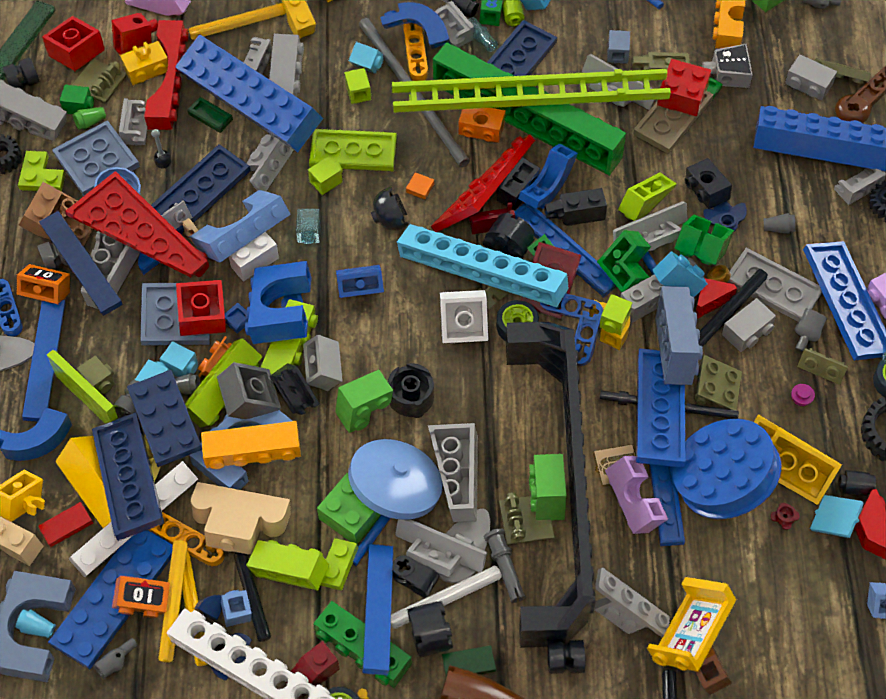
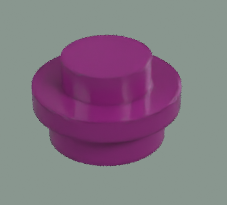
M798 384L792 389L791 397L796 405L806 406L813 402L815 393L809 385Z

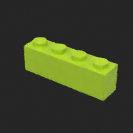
M291 299L288 300L286 307L303 305L308 320L307 337L271 342L261 368L269 369L270 373L273 374L287 363L300 366L303 359V344L310 340V331L316 327L318 321L314 305Z
M243 338L232 343L185 403L191 420L200 428L212 426L219 419L218 413L221 409H225L217 376L233 362L256 367L260 365L258 362L263 356Z

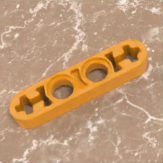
M413 23L403 24L410 78L413 81H425L428 77V67L422 27L414 24L415 30L411 31L410 24ZM412 38H417L420 41L417 43H411L409 40ZM416 53L422 55L419 59H414L411 56ZM416 66H420L421 73H417Z
M162 512L164 520L162 529L160 525L149 529V531L171 544L174 541L181 540L187 542L191 538H198L200 540L199 545L195 548L187 547V551L192 557L206 565L218 566L224 560V551L222 549L205 545V535ZM178 527L180 532L175 537H169L167 535L168 529ZM204 547H206V549L210 552H214L216 550L218 556H212L210 558L208 552L203 550Z

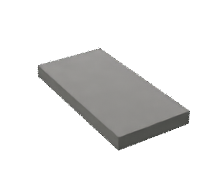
M745 248L730 270L731 278L727 282L734 284L737 290H739L758 269H763L768 274L767 279L750 297L757 298L760 302L798 322L805 309L812 310L823 293L818 284L748 248Z

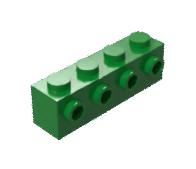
M331 601L313 623L315 635L324 643L330 642L333 644L335 650L343 657L349 656L354 659L356 666L363 670L365 624ZM390 642L388 675L375 674V679L384 686L389 684L395 688L411 667V656Z

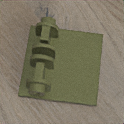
M92 59L72 85L89 87L91 96L105 103L126 77L127 73L120 70V64L116 61L110 62L107 65Z
M702 355V361L699 366L700 375L697 379V394L695 395L697 403L704 405L709 400L730 410L737 411L742 371Z
M508 493L505 500H499L507 545L555 538L551 520H536V513L531 512V496L519 498L516 496V493Z

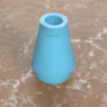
M24 609L20 613L15 627L20 629V633L50 638L54 632L55 624L31 609L29 611Z

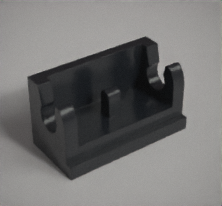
M287 363L269 376L293 414L303 415L306 413L305 408L310 406L315 408L320 404L297 366Z

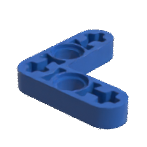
M0 279V288L3 287V292H0V309L4 304L12 305L8 311L0 310V326L5 335L14 337L22 332L23 324L8 281ZM9 318H11L14 323L13 328H9Z
M566 293L561 302V310L558 309L559 305L554 307L540 302V305L548 312L580 319L575 334V348L578 352H581L582 345L578 344L579 341L590 344V347L585 345L584 353L587 356L586 358L582 357L581 360L578 358L577 365L584 366L588 364L592 359L600 330V319L604 310L602 305L597 301ZM571 300L578 303V307L574 312L566 310V304ZM582 303H585L584 307L587 309H593V306H596L599 313L591 317L589 312L582 311ZM586 327L593 329V336L589 339H584L581 336L582 330Z

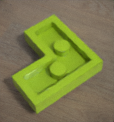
M26 151L18 187L20 190L38 191L42 182H45L62 192L65 172L64 170L46 169L49 158L47 152Z
M334 538L328 556L325 559L329 566L320 584L321 586L342 591L359 548L357 543Z

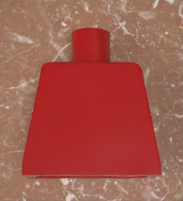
M141 13L113 19V47L116 52L122 55L132 51L134 46L137 49L143 47L144 42L151 44V33L156 32L158 29L157 20L147 21Z

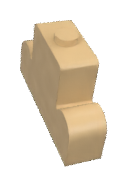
M197 482L191 497L193 519L200 524H206L204 528L206 545L228 552L252 554L260 531H263L269 537L282 535L291 515L290 499Z

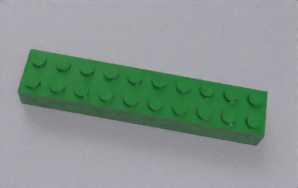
M447 42L433 58V80L513 76L496 68L493 64H488L478 59L475 55H471ZM534 86L522 87L523 95L538 94V88ZM517 87L501 88L502 96H517ZM474 89L459 90V98H475ZM480 89L481 97H496V89ZM446 90V92L454 96L453 90ZM570 104L495 107V109L505 110L506 123L527 134H531V136L553 147L558 144L568 147L578 153L576 159L609 176L623 158L626 133L620 128L613 127L602 119L596 118Z

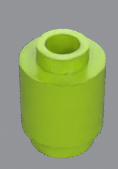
M520 0L503 1L502 9L505 23L509 26H518L525 19L522 2Z

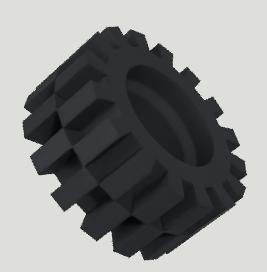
M0 134V151H9L5 156L0 157V172L3 175L6 170L9 173L12 172V167L18 168L17 163H21L20 158H22V154L14 138H11L10 135H7L5 138L4 134Z

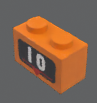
M29 264L17 274V295L59 304L70 293L69 273Z
M120 576L116 579L112 608L119 609L118 613L133 615L134 611L143 612L144 617L158 618V614L161 615L166 612L170 582Z

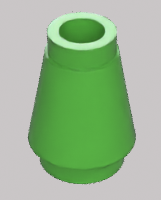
M102 107L77 110V113L73 114L76 127L78 129L83 128L84 130L106 119V114Z

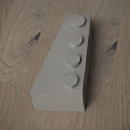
M274 34L269 80L297 97V93L300 92L299 78L302 73L304 44L300 43L299 35Z
M0 80V124L2 125L3 122H7L14 129L21 130L26 128L30 134L55 141L66 124V111L59 106H53L45 102L40 97L31 96L22 89L14 88Z
M97 231L94 250L92 249L90 257L117 294L140 252ZM82 286L81 293L87 306L97 308Z
M475 423L428 425L453 522L477 521L478 435Z

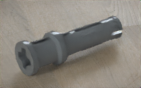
M502 528L495 529L486 533L484 539L490 545L492 560L497 562L510 601L511 603H516L517 596L519 601L524 600L526 596L510 558L512 550L505 541V531Z

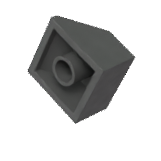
M233 362L217 376L228 417L246 420L281 409L274 383L269 377L271 375L269 369Z

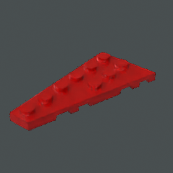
M531 134L523 138L519 136L513 140L512 146L480 178L475 179L468 185L469 189L462 193L430 226L434 232H439L477 213L534 143L535 140Z
M116 171L65 211L67 216L190 278L207 265V260Z

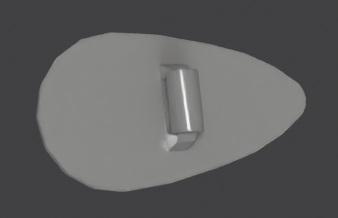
M0 335V371L13 368L30 360L33 356L35 343L20 337Z
M478 509L477 521L457 522L446 535L485 551L488 541H485L484 535L490 532L488 511L486 509ZM459 564L450 577L438 574L441 580L453 584L472 577L476 571Z

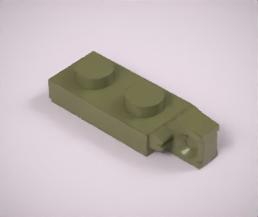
M648 52V55H643V57L633 56L632 70L668 69L671 59L690 64L689 54Z
M815 58L816 62L837 71L836 77L843 78L845 75L852 77L851 81L861 84L864 81L869 82L870 71Z

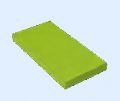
M315 129L312 136L309 166L312 167L329 156L334 162H338L342 169L394 171L397 133Z
M55 350L47 354L56 377L105 424L118 419L114 406Z

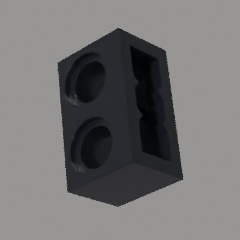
M522 157L498 186L497 201L506 207L507 203L512 202V210L515 211L522 202L518 199L520 192L537 179L540 168Z

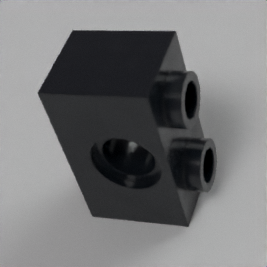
M709 158L686 168L684 180L687 188L692 189L698 200L704 203L708 209L731 199L732 184Z

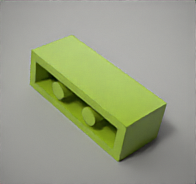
M258 540L246 566L256 577L318 590L329 564L324 559L323 554L316 549L304 550L293 544L285 546L273 540H268V542Z

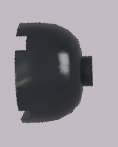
M393 186L383 189L375 196L373 201L374 211L371 212L374 222L376 224L380 222L383 228L399 230L409 226L410 221L405 222L403 215H407V212L398 193L393 195L392 190L395 189Z

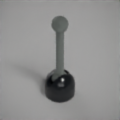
M154 129L151 135L155 138L158 148L154 155V162L158 168H167L172 162L171 156L166 150H162L159 139L160 131Z

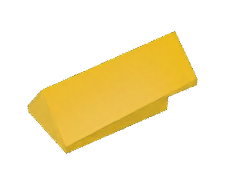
M758 414L754 423L760 425L769 434L781 458L782 467L778 483L818 505L842 464Z
M94 437L70 438L55 462L101 527L105 528L111 522Z

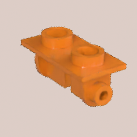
M226 336L221 342L216 340L209 350L213 353L209 360L204 358L197 368L201 371L198 375L199 378L201 375L206 377L232 345V343H224L227 338Z

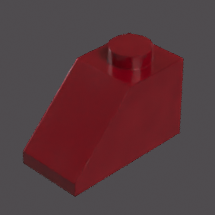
M322 641L304 654L290 672L293 674L296 672L301 673L309 680L308 683L316 687L339 671L340 668L338 659ZM307 694L299 695L298 699H302Z

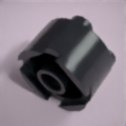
M500 214L485 235V239L482 242L484 247L523 259L528 252V247L535 240L533 238L535 235L533 228L520 217L516 220L511 218L512 214Z
M409 363L404 367H397L391 372L388 378V383L393 389L390 407L398 414L406 417H422L434 402V381L428 369L419 364Z
M435 601L407 609L409 623H411L412 628L411 632L419 658L453 649L451 628L449 622L445 620V609L442 601Z

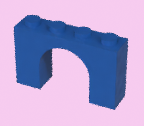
M307 261L255 268L254 277H251L252 292H249L250 307H247L248 322H245L247 336L250 335L253 344L307 337L308 320L303 305L285 308L268 307L271 302L282 296L311 291L312 277Z

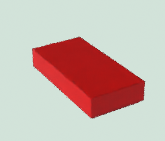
M79 502L40 524L38 527L51 548L90 526L93 522L82 503Z

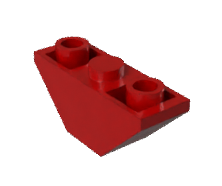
M874 489L867 498L858 517L859 522L855 524L854 529L863 549L886 560V503L884 498L879 496L877 489Z

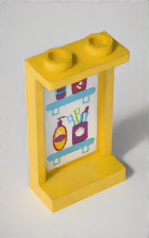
M685 577L681 584L687 593L659 645L649 644L647 650L651 654L653 661L658 665H669L683 671L688 669L698 672L729 615L736 598L728 584Z

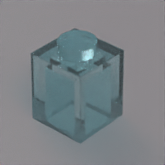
M297 209L296 234L298 243L311 244L320 242L321 219L319 209Z

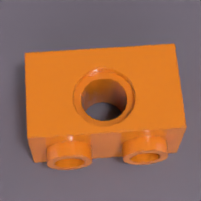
M495 108L462 109L458 122V134L469 138L482 139L487 142L499 143L505 125V110Z

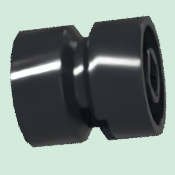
M30 57L18 61V65L12 63L2 67L8 84L14 88L23 89L25 84L31 86L40 82Z
M569 640L567 644H564L562 641L547 642L549 674H563L565 670H569L571 674L585 673V647L583 640Z

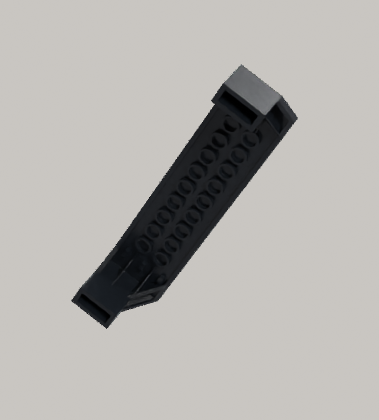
M551 322L507 323V365L538 364L562 383L575 581L556 606H520V648L547 647L548 641H562L564 644H567L588 623L589 614L594 613L595 590H593L592 586L594 571L593 566H591L592 544L589 543L590 520H588L587 516L589 512V501L586 498L587 476L584 474L586 466L585 454H583L584 434L581 432V392L578 390V351L575 348L574 329Z

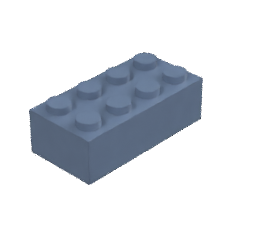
M662 286L655 321L664 384L692 385L694 375H698V360L702 359L703 349L698 344L700 331L696 329L697 313L693 312L694 297L690 296L689 287Z

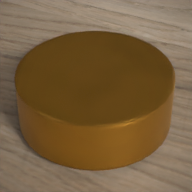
M717 265L710 269L707 278L727 283L731 278V273L725 265Z

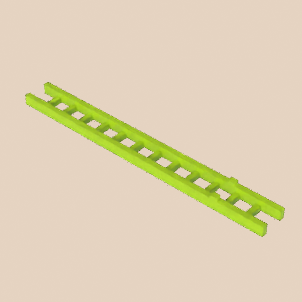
M614 69L612 72L392 82V93L411 92L409 94V101L393 102V112L669 99L671 92L670 88L650 89L649 84L650 80H666L667 69L632 71ZM643 81L644 89L629 90L628 82ZM622 82V88H618L617 91H608L607 83ZM601 83L602 91L587 92L586 84ZM580 84L581 92L566 93L565 85ZM559 85V93L544 94V86ZM538 86V94L523 95L522 87ZM517 87V96H502L501 88ZM495 88L496 97H481L480 89ZM474 89L475 98H459V90ZM453 90L454 99H438V91ZM432 91L433 100H417L416 92Z

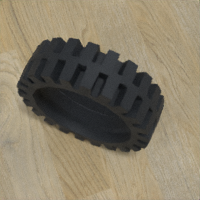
M881 397L877 402H873L867 410L861 424V433H863V442L866 441V448L868 450L872 448L871 454L873 456L879 454V460L884 462L886 459V442L878 435L875 429L877 417L886 413V398Z

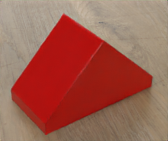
M704 278L707 285L699 293L696 307L697 319L726 304L736 293L737 287L734 284Z

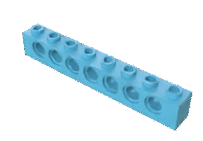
M409 224L397 241L400 257L550 306L557 307L569 289L567 273L560 270H554L538 263H532L519 257H513L500 251H494L481 245H475L423 227Z

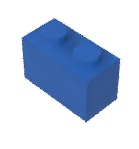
M380 265L336 270L340 298L384 292Z

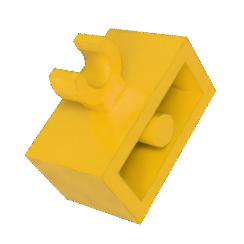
M159 41L151 44L144 42L143 47L137 49L134 46L132 51L120 55L124 70L132 85L162 75L168 69V59Z
M23 470L0 485V517L12 522L26 512L30 515H35L36 507L43 510L45 504L44 499L41 498L43 479Z

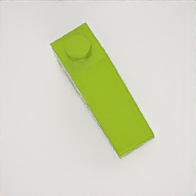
M658 173L630 187L618 210L630 220L636 221L641 219L675 188L676 183L662 173Z

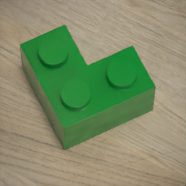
M624 230L597 263L618 289L624 292L649 278L638 262L651 246L638 231Z

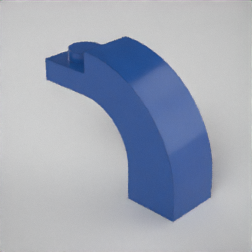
M414 2L399 3L400 12L389 11L384 14L385 16L380 17L384 29L406 23L419 25L426 31L431 49L444 46L446 42L451 44L444 22L435 11L425 5Z
M558 144L550 149L541 173L530 186L520 192L518 199L529 207L544 209L545 205L550 204L562 188L578 153L562 144Z
M46 408L39 422L26 432L9 433L0 430V450L6 459L16 461L32 460L48 454L68 434L72 426L68 414Z

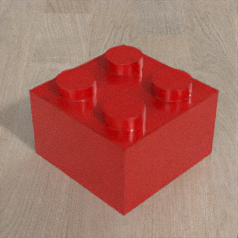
M74 16L42 36L48 56L73 71L81 68L105 50L100 31Z
M671 59L667 69V78L663 80L660 87L670 88V98L658 99L657 106L697 117L709 85L712 70Z
M222 280L176 283L180 336L226 333Z

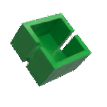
M693 214L682 225L674 249L679 250L680 254L687 257L695 255L704 264L716 265L726 254L734 230L715 223L712 233L709 234L708 231L712 221Z

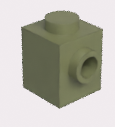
M96 355L77 368L78 373L101 394L107 393L115 385L112 377L115 374L107 363L103 365Z

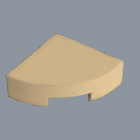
M188 218L183 221L185 235L192 241L190 236L196 233L198 229Z

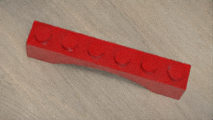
M159 20L156 36L167 56L168 69L161 86L146 101L144 119L148 130H172L173 122L177 121V110L175 107L179 105L178 89L182 87L181 72L175 66L186 53V45L184 44L185 41H188V29H185L183 20Z

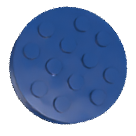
M726 419L699 429L685 441L684 468L672 467V477L675 487L692 511L707 518L728 519L750 512L771 495L781 475V458L776 447L773 445L771 437L760 425L744 419Z

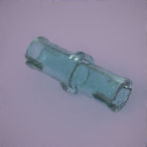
M475 17L470 18L469 21L474 26V38L481 42L489 52L494 51L498 47V42L490 35V31L483 27Z

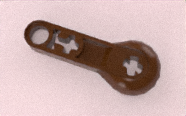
M886 66L855 94L845 95L838 100L835 105V112L841 120L863 123L869 118L872 106L886 94Z

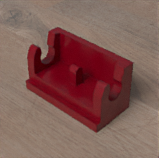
M512 202L507 203V208L478 212L469 216L472 235L488 232L500 214L509 213L512 214L511 218L515 219Z

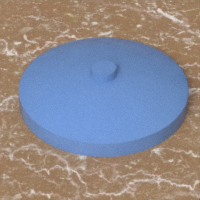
M391 439L368 442L356 451L349 466V482L356 496L373 511L390 518L407 520L424 516L435 507L442 493V478L437 466L424 452L405 442Z

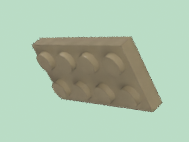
M706 91L697 117L657 106L656 102L634 128L633 135L669 154L712 101L713 94Z

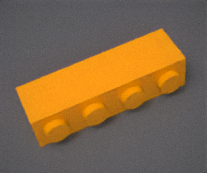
M297 421L201 432L203 460L206 468L221 469L224 466L230 465L245 466L248 463L254 462L269 463L272 460H293L295 457H301Z

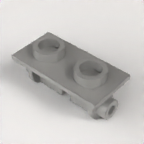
M184 201L179 204L175 203L172 208L162 215L175 229L183 225V221L192 218Z

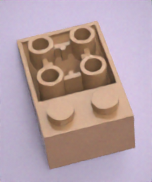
M42 182L19 223V226L33 234L50 239L39 221L59 211L83 247L93 228L65 214V211L78 200L45 182Z

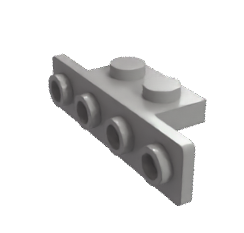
M590 54L587 56L582 72H612L617 68ZM640 81L628 82L629 90L644 89L643 83ZM622 82L607 83L608 91H617L618 88H622ZM590 83L589 88L595 92L602 91L601 83ZM637 100L633 102L650 110L655 100ZM617 101L613 103L624 107L632 101Z
M265 135L261 139L260 144L250 155V159L247 162L250 170L255 171L250 179V183L257 191L268 190L294 151L273 135Z
M682 201L613 230V240L615 241L624 230L638 231L651 246L648 251L655 250L664 244L672 243L678 239L681 228L677 225L687 221V203Z
M398 519L395 535L413 543L407 550L406 556L450 577L459 564L477 572H482L484 569L486 551L411 519Z
M598 569L595 588L605 598L595 602L594 610L628 634L648 627L663 638L669 627L670 617L606 569Z

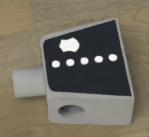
M746 44L716 49L712 62H702V67L711 69V74H714L715 80L722 83V86L749 88L752 70Z

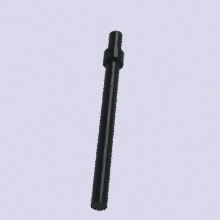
M603 390L600 392V399L615 401L619 405L627 406V403L637 405V395H630L629 392L619 391L617 393ZM685 403V412L727 419H738L739 411Z

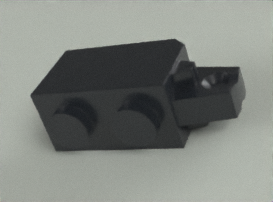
M598 188L560 194V199L554 201V203L546 204L544 211L546 219H562L564 225L571 226L605 220L607 203L603 189Z

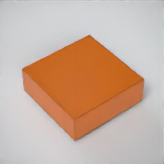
M414 173L406 187V193L425 200L434 185V179Z

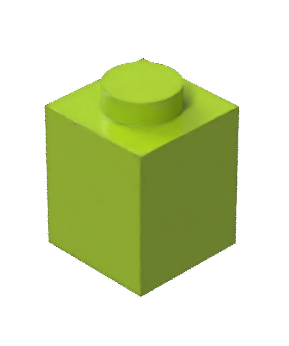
M365 68L344 72L345 84L351 104L371 100L370 85Z
M328 156L308 169L309 181L324 195L343 182L342 167Z
M611 294L601 315L599 327L608 333L621 335L631 314L633 302Z

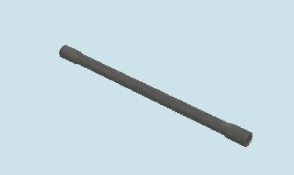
M363 18L359 22L360 28L372 41L377 50L383 54L382 57L399 81H412L378 34L370 19ZM416 92L417 100H426L421 92ZM421 111L449 149L451 156L459 167H465L470 162V159L461 146L456 143L434 111Z

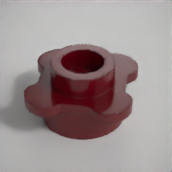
M780 503L777 511L772 512L770 517L772 521L778 522L782 529L789 530L792 527L791 524L799 520L800 515L791 505Z

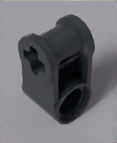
M398 556L393 562V579L421 597L427 598L440 578V575L434 569L417 562L409 556ZM404 567L407 568V570H404L403 572L399 571V569L402 570Z

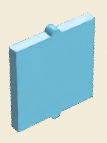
M824 495L818 510L815 511L816 516L810 529L815 532L850 538L855 524L859 522L858 517L864 503L862 501Z

